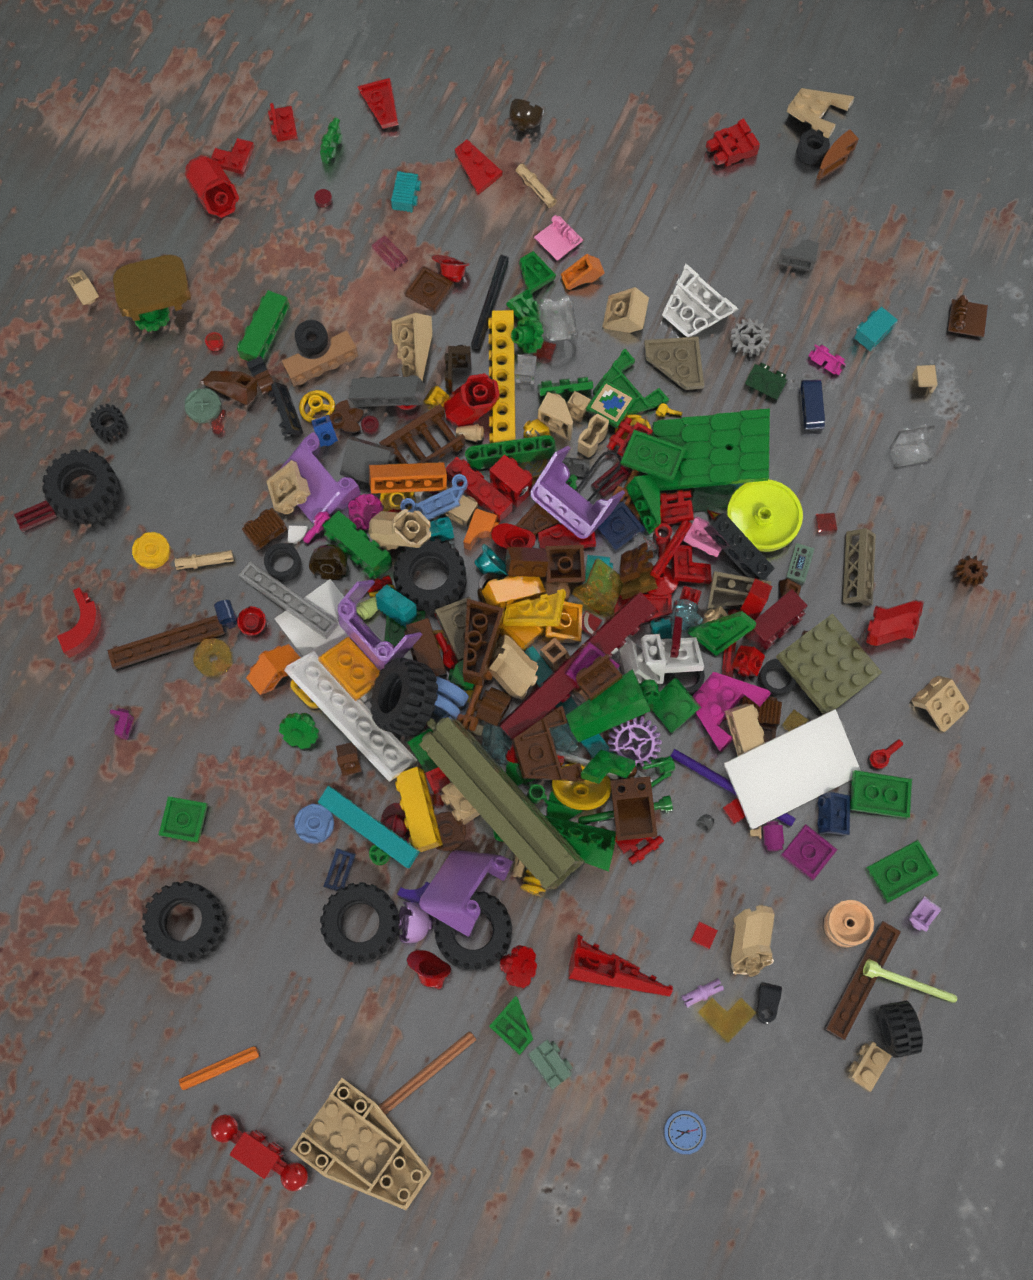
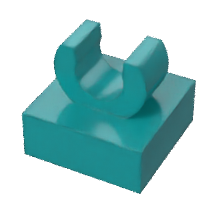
M661 618L659 622L651 621V634H660L661 639L672 638L669 619Z

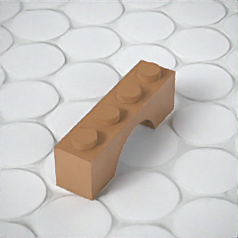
M345 331L331 338V346L322 357L308 359L297 353L282 360V364L294 387L304 384L313 377H319L330 369H336L345 362L353 361L358 357V352L348 331Z
M556 638L540 649V656L553 671L570 657L568 651ZM580 687L571 690L582 703L589 699Z

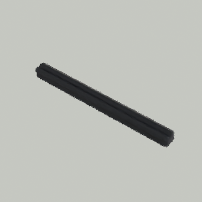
M500 255L471 342L473 349L478 350L481 347L488 326V318L491 317L509 262L508 256Z

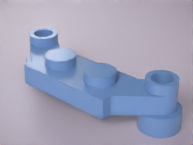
M462 474L455 475L452 479L453 486L419 503L406 498L400 504L401 510L412 506V509L408 512L420 511L428 520H431L461 506L459 501L468 487V481ZM460 482H464L462 486H458Z

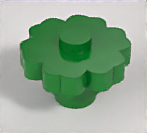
M169 308L139 314L140 320L134 321L135 325L140 330L146 329L148 332L157 331L160 326H166L169 322Z
M524 316L523 320H519L517 327L512 330V341L517 343L520 348H523L524 353H536L537 349H541L544 341L542 337L544 330L541 322H537L535 316Z
M308 713L288 714L279 724V732L284 735L283 740L290 746L297 745L300 749L310 748L312 743H315L319 737V730L314 727L315 722Z

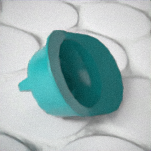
M483 544V551L474 562L483 574L489 572L497 575L502 573L508 575L505 562L490 547Z

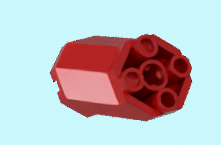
M204 155L190 160L185 168V177L205 210L221 218L233 213L239 196L234 184L231 183L218 161Z
M485 373L469 376L467 382L453 391L444 402L446 420L451 425L457 427L477 423L479 418L490 411L500 399L497 381L491 380Z
M916 599L890 608L875 606L874 620L869 622L868 631L870 632L868 633L866 643L879 646L902 638H915L924 601Z

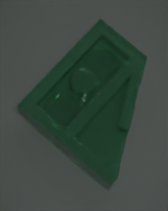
M728 484L696 487L692 499L693 511L728 506L735 486Z

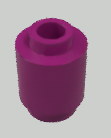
M778 821L766 822L767 826H763L764 846L767 847V851L783 850V845H785L783 825H779Z

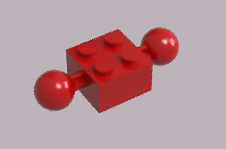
M223 1114L214 1119L211 1125L213 1138L221 1143L231 1141L236 1144L229 1154L263 1179L272 1177L274 1172L280 1175L283 1187L289 1191L301 1190L306 1185L308 1180L307 1169L297 1162L289 1164L284 1162L283 1158L286 1154L282 1152V1146L274 1141L272 1143L266 1141V1135L258 1130L242 1133L238 1130L236 1119L231 1115Z

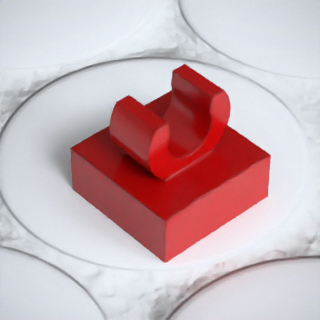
M683 586L678 605L696 610L702 591Z

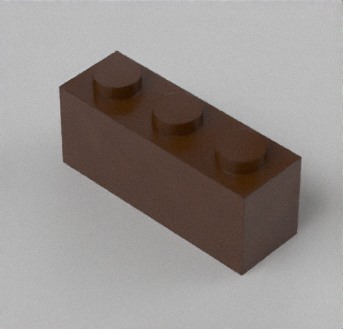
M427 618L406 625L405 635L422 633V636L413 645V649H410L413 660L417 659L418 662L428 665L436 677L446 675L447 671L430 620Z

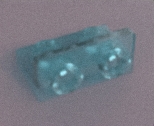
M490 723L485 724L482 732V747L498 764L509 765L505 755L510 750L512 741L498 726Z

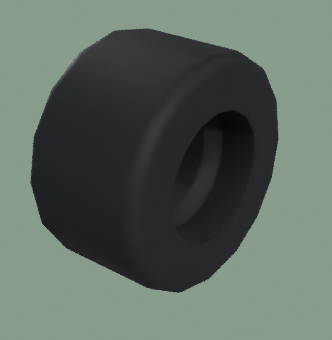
M808 130L801 135L796 151L799 159L805 164L817 165L823 161L830 147V140L823 136L824 132ZM808 145L816 146L818 149H811Z

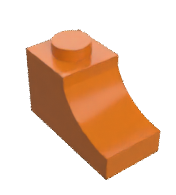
M586 254L562 272L561 277L566 289L572 290L581 284L593 283L605 272L599 258Z
M475 509L463 541L465 549L472 550L479 540L487 537L492 538V529L500 524L497 522V515Z

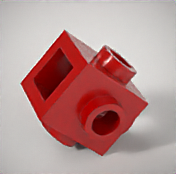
M739 646L732 667L743 677H749V675L758 676L765 655L755 647Z

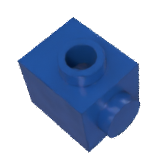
M329 414L311 420L315 434L319 438L320 447L330 446L338 441Z

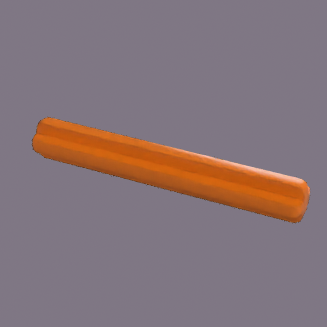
M252 1046L180 1078L179 1085L182 1090H186L258 1058V1050L255 1046Z

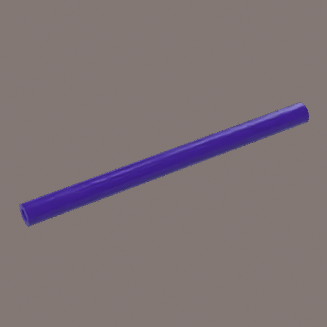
M676 749L673 750L671 754L672 759L736 795L730 780ZM787 813L776 817V819L790 827L796 819Z

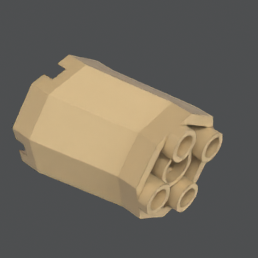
M407 509L402 510L400 513L381 511L370 520L368 534L384 550L397 549L399 546L420 548L431 537V532L429 531L431 525L430 521L420 511L408 512L409 510Z
M503 635L496 642L488 670L510 696L522 700L527 694V689L536 683L538 676L535 674L539 666L537 662L531 660L511 637Z
M759 905L756 906L757 910L751 912L750 908L745 909L733 918V928L735 930L731 953L733 973L748 974L749 977L758 975L764 967L774 962L770 949L775 917L772 907Z

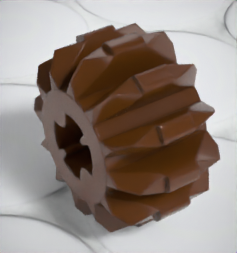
M969 555L964 559H960L958 561L959 565L955 567L957 571L955 577L961 578L959 584L965 582L966 587L972 585L973 588L977 587L978 584H983L985 582L984 578L988 576L986 572L988 566L982 565L984 559L978 561L977 556L971 558Z

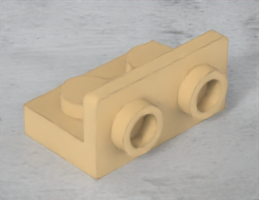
M873 1041L862 1045L859 1050V1054H861L857 1062L854 1060L848 1069L850 1072L848 1078L868 1092L872 1091L892 1057L876 1046V1043Z

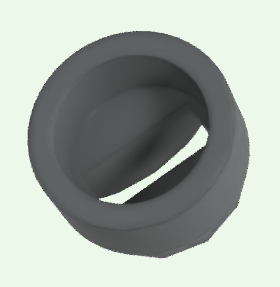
M705 814L698 819L697 824L701 829L709 832L714 826V819L711 815Z

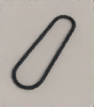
M607 451V452H604L603 454H601L600 457L597 459V461H596V462L594 463V465L592 466V468L589 470V472H588V473L586 474V476L583 478V480L581 481V483H580V484L578 485V487L575 489L576 492L580 489V487L582 486V484L585 482V480L588 478V476L591 474V472L593 471V469L596 467V465L599 463V461L601 460V458H602L604 455H607V454H613V455H615V456L618 458V460H619V465H618V467H617V468L613 471V473L601 484V486L589 497V499L587 500L588 502L601 490V488H602V487L613 477V475L620 469V467H621V464H620V462H621V457H620L617 453H615V452H613V451Z

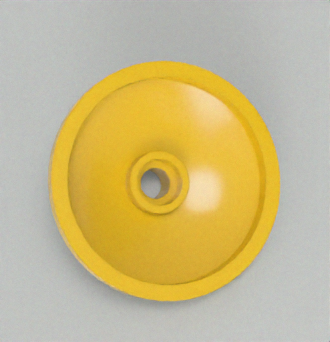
M574 763L564 765L561 768L574 765ZM607 775L599 784L588 780L581 782L552 780V790L555 797L562 804L577 810H591L600 807L609 799L611 781Z

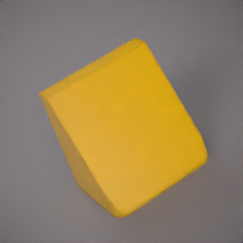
M434 386L430 389L423 402L433 408L439 404L444 408V402L450 395L440 387Z

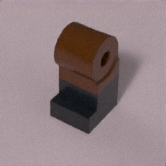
M260 356L247 362L252 377L257 379V387L262 395L272 391L271 385L274 382L262 357Z

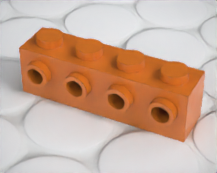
M440 462L369 465L371 494L445 491L447 486L445 464Z

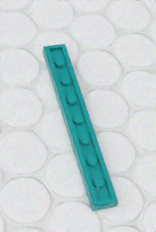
M531 646L524 652L531 660L537 662L539 666L535 674L538 676L536 684L539 687L553 672L534 646ZM571 696L562 703L560 701L555 706L556 708L563 706L565 716L578 707ZM600 734L580 742L592 759L600 750L610 752V747Z

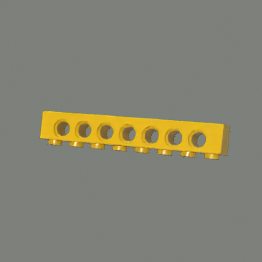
M514 310L492 311V318H488L489 329H492V334H489V345H492V350H489V361H492V366H489V377H493L497 381L499 394L506 396L500 398L491 409L493 410V416H489V427H493V433H489L490 443L515 440L514 342L511 339V332L514 329ZM499 362H504L505 364H504V365H499L498 363H499ZM504 378L505 381H498V379ZM500 411L506 412V414L500 415L498 413ZM500 428H505V429H507V430L501 432V431H499L498 429H500Z

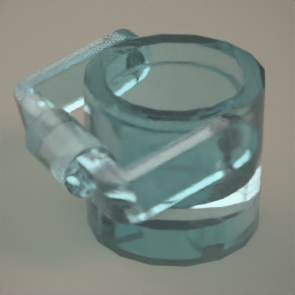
M684 599L674 601L670 618L671 626L674 627L675 616L683 618L682 631H689V628L702 624L703 618L697 614L698 605Z

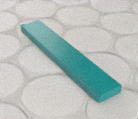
M327 786L318 801L319 804L406 868L412 866L420 853L417 848L332 786Z

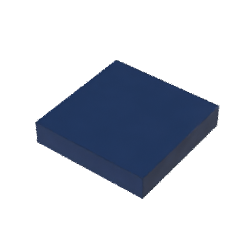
M622 501L597 528V531L612 550L617 552L643 534L645 528Z

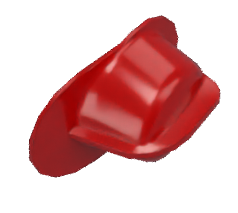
M432 256L434 261L440 263L442 276L453 282H460L465 274L466 266L470 265L449 256Z
M508 523L495 526L491 533L492 540L497 545L506 548V550L507 547L532 548L536 541L535 535L531 531Z
M416 950L407 957V964L418 974L419 981L424 986L441 989L445 978L451 973L450 965L429 951Z

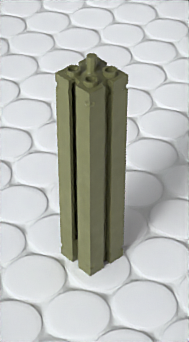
M450 717L442 718L438 723L433 719L427 721L426 724L434 733L430 731L424 735L423 741L419 744L422 749L427 752L428 756L533 876L540 881V884L545 889H557L585 861L474 736L464 728L460 721L453 720Z

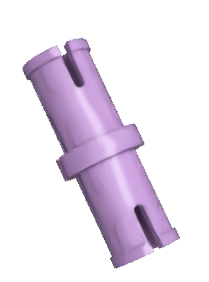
M719 978L704 986L699 985L697 989L682 995V1000L686 1001L684 1002L685 1006L688 1008L701 1000L706 1001L708 997L723 991V986L719 985L721 984Z

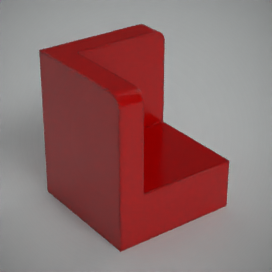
M439 767L425 773L434 795L441 793V789L450 784L449 778Z

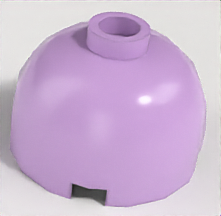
M403 902L405 906H401L399 911V929L402 928L403 935L399 934V939L402 943L419 942L427 935L428 930L432 929V917H429V914L421 909L419 903Z

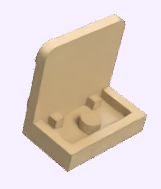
M936 676L931 679L930 683L911 700L914 706L926 709L939 730L943 732L947 731L969 709V705L954 681L942 676Z

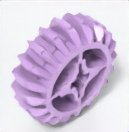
M641 716L640 721H637L636 717L633 721L629 720L625 724H620V728L618 726L613 727L615 732H610L609 736L614 739L608 740V744L614 746H611L609 750L610 752H615L614 754L635 760L636 767L637 763H640V766L643 767L645 760L648 764L652 763L649 758L650 756L654 759L657 758L656 753L653 751L660 752L661 750L660 747L656 746L662 744L660 739H656L660 737V732H654L657 729L656 725L649 727L651 720L644 723L643 716ZM633 727L645 730L648 735L637 734ZM625 730H628L629 737L619 744L620 735ZM633 738H635L636 741H638V745L635 746L634 743H632ZM651 740L649 749L642 754L641 746ZM621 749L633 750L636 756L627 755Z

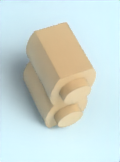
M599 414L591 418L588 428L579 436L577 450L579 453L589 458L596 452L598 443L603 441L607 435L609 420Z

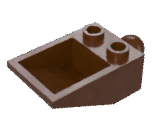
M634 767L626 779L611 781L617 841L657 837L650 776L634 778L637 774V767ZM638 785H645V789L640 791ZM618 787H625V792H618Z

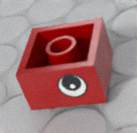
M504 455L489 469L490 482L497 486L500 493L507 494L512 499V504L516 507L531 494V473L526 469H521L517 461L512 457L509 458Z

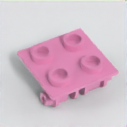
M555 215L551 219L552 223L534 238L558 261L583 242V239L560 216Z

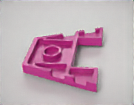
M713 672L693 695V698L702 707L696 714L717 748L723 752L733 740L729 734L719 727L726 717L724 711L734 708L744 695L760 707L771 693L767 689Z

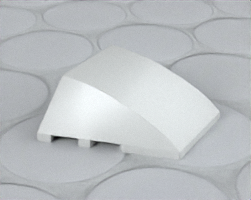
M685 264L682 275L677 281L676 288L670 296L662 316L683 335L692 337L739 309L727 298L722 297L700 278L698 273Z

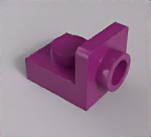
M118 708L116 711L111 709L110 714L115 718H119V721L117 720L114 726L115 735L120 739L128 740L134 717L129 714L128 710Z

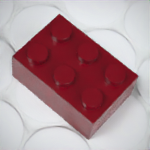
M791 589L754 620L756 622L755 628L744 635V637L760 652L763 649L767 651L775 644L774 641L778 637L780 639L789 632L788 630L792 625L795 627L803 620L802 618L806 615L805 610L808 605Z

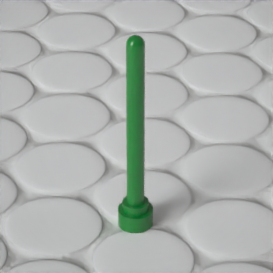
M670 795L663 796L662 799H658V802H653L654 810L673 811ZM614 810L581 816L578 822L587 824L615 818Z

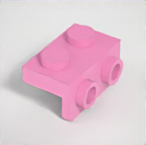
M696 516L683 541L692 547L705 551L709 555L718 557L722 548L704 529L709 522Z

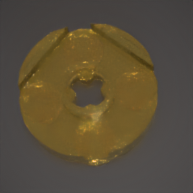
M219 639L203 640L196 648L193 656L194 665L199 672L211 678L219 677L218 675L223 673L225 674L233 663L231 649L224 641ZM216 654L218 659L210 662L209 656Z

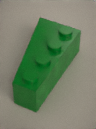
M339 510L322 525L324 536L330 542L333 540L337 543V547L350 556L349 559L354 565H360L364 569L363 572L368 578H381L393 566L390 553L387 550L382 551L379 547L380 545L375 540L370 542L367 534L361 529L357 531L356 525Z
M631 669L618 682L592 701L590 699L568 713L566 717L570 729L579 743L651 710L633 669Z
M544 815L573 847L576 853L581 856L585 861L584 863L609 871L615 846L616 831Z

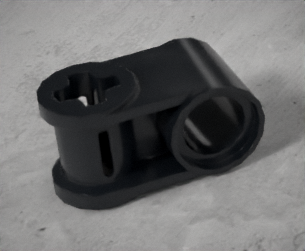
M766 982L760 983L756 1018L760 1023L768 1024L776 1018L782 986ZM765 1009H768V1013L771 1014L767 1019L765 1014L762 1013Z

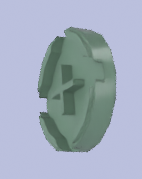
M209 388L195 389L185 399V412L196 423L211 422L221 412L220 398L215 391Z

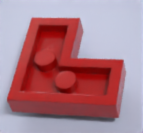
M237 138L232 152L215 148L211 158L218 161L223 170L243 175L254 149V143Z
M679 545L672 557L673 581L710 584L712 581L711 564L693 562L692 546Z

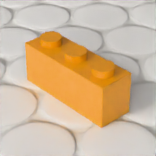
M507 576L502 580L493 579L488 581L482 590L487 604L506 608V605L529 599L531 601L541 598L540 595L546 592L540 577Z

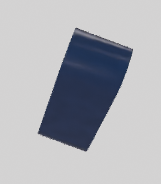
M802 380L800 390L804 430H823L825 427L822 382L821 380Z

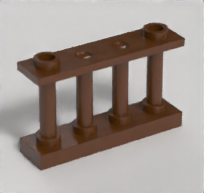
M441 404L379 442L380 445L395 449L394 454H396V460L399 464H408L397 449L403 443H407L420 462L418 463H437L451 453L460 451L466 445L465 436L462 434L456 438L444 422L445 412ZM433 424H437L450 441L442 448L428 430ZM422 434L435 452L425 457L414 442L413 437Z

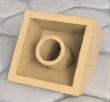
M636 287L609 295L602 327L627 333L643 329L649 297Z
M548 392L538 409V419L550 428V432L571 441L573 421L565 399L556 393Z

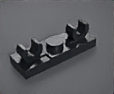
M277 382L271 385L272 391L268 393V396L275 397L271 404L278 406V413L283 418L284 422H281L279 427L286 428V431L282 435L286 437L292 434L301 435L303 430L287 386Z

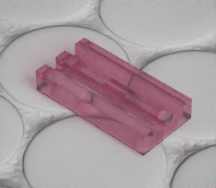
M385 235L371 245L372 249L394 272L398 267H402L403 263L408 262V258ZM383 242H385L391 248V250L400 258V260H398L392 254V252L384 246ZM382 250L395 262V264L382 252Z

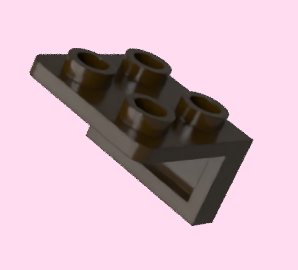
M462 344L448 346V353H445L446 370L444 377L445 388L449 389V394L453 392L454 369H472L470 346Z

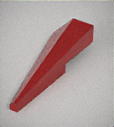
M577 935L569 962V979L671 996L673 992L672 985H663L656 981V976L651 975L649 977L643 974L636 965L614 953L610 955L603 952L596 943L591 945L583 941V936Z

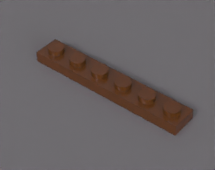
M217 615L107 651L111 666L115 670L223 635L225 632L223 625L219 624Z
M884 921L880 923L825 1030L842 1040L846 1039L877 977L871 978L863 974L866 961L868 959L873 960L883 968L901 931Z

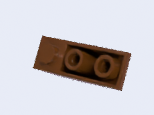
M211 371L201 381V384L245 405H248L257 395V379L241 371Z

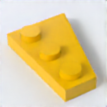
M561 589L552 595H540L541 598L530 601L527 599L506 605L503 618L504 625L559 626L566 591Z

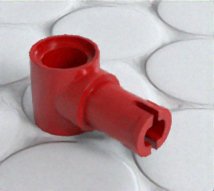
M661 523L653 533L656 545L658 546L659 558L671 540L672 529L666 523ZM664 529L667 532V536H659L658 530Z

